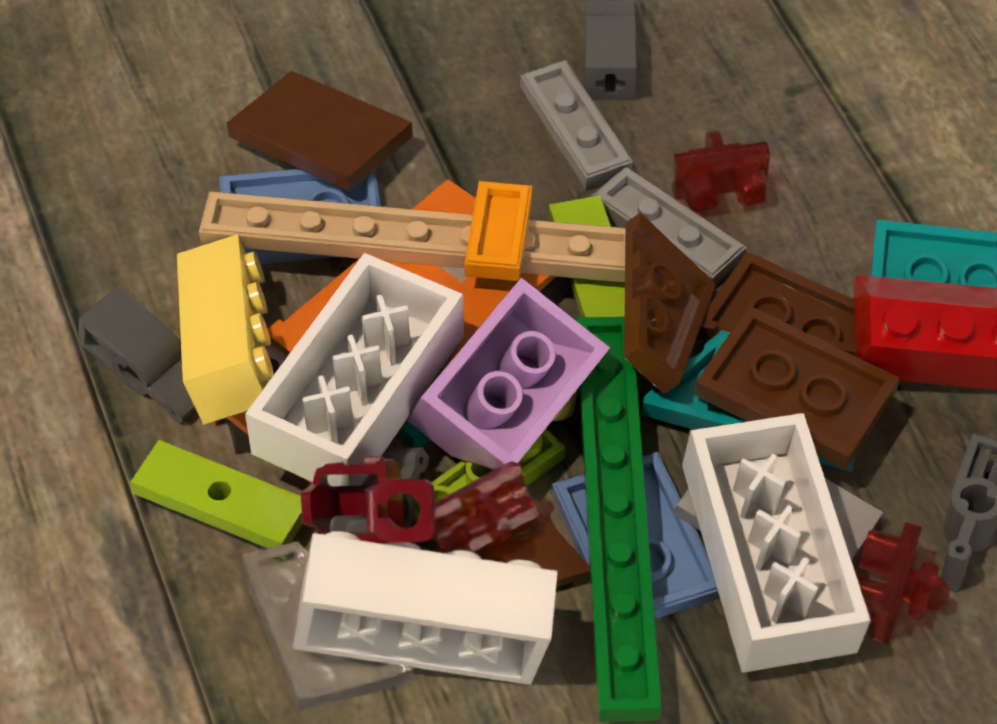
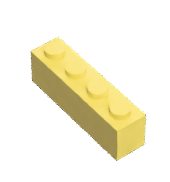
M237 234L177 254L183 383L203 425L248 411L267 385L266 381L274 376L272 364L265 349L266 346L271 345V341L262 316L268 312L266 301L259 285L265 281L263 270L257 254L254 251L246 253Z

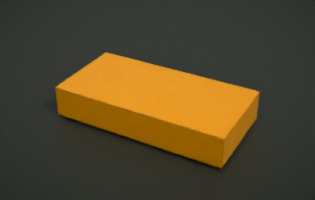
M479 181L464 263L465 276L511 281L520 280L532 204V186Z

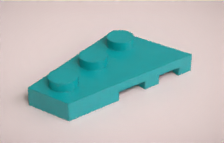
M877 219L874 231L870 276L997 288V233Z

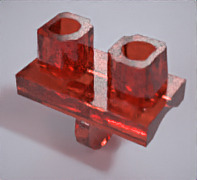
M718 130L708 131L705 137V147L689 149V152L674 154V181L672 182L674 199H685L690 210L695 213L711 211L714 207L718 206L719 194L735 192L738 203L744 206L762 204L766 197L770 150L767 141L743 145L740 142L723 144L722 136Z
M511 461L436 501V534L434 539L440 553L447 554L458 550L474 552L492 541L496 543L505 541L510 538L512 530L539 516L537 507L526 489L520 465Z
M905 522L901 537L872 530L868 532L859 567L888 575L886 584L856 575L869 614L870 623L875 624L872 635L873 640L889 644L902 600L909 605L907 614L911 618L918 620L924 619L926 611L944 608L948 602L950 587L943 579L937 576L939 567L935 563L923 562L920 570H912L917 554L916 548L923 528L921 526Z

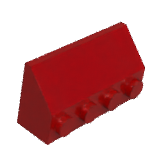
M866 275L855 276L854 324L856 357L900 377L899 381L997 390V288Z

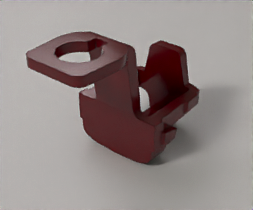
M383 456L364 457V463L345 464L344 462L324 464L323 467L316 468L313 483L301 493L302 523L306 526L315 527L317 534L326 535L330 533V523L335 516H366L367 532H347L357 536L360 541L379 544L428 541L434 538L436 534L433 483L422 479H401L399 463L394 461V459H385ZM375 474V481L370 485L330 486L328 483V475ZM402 493H408L415 497L420 506V518L411 528H403Z

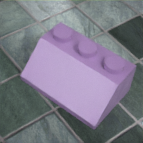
M520 278L422 395L407 421L449 455L510 474L610 347L528 282Z

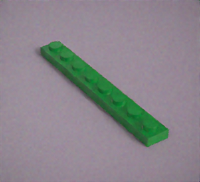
M577 317L576 321L610 347L579 386L598 722L660 721L661 696L636 370L624 358L625 317Z

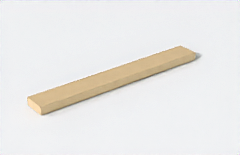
M209 191L199 229L200 243L206 245L238 234L244 248L358 259L366 253L383 261L464 268L473 215ZM529 220L521 273L625 283V228Z

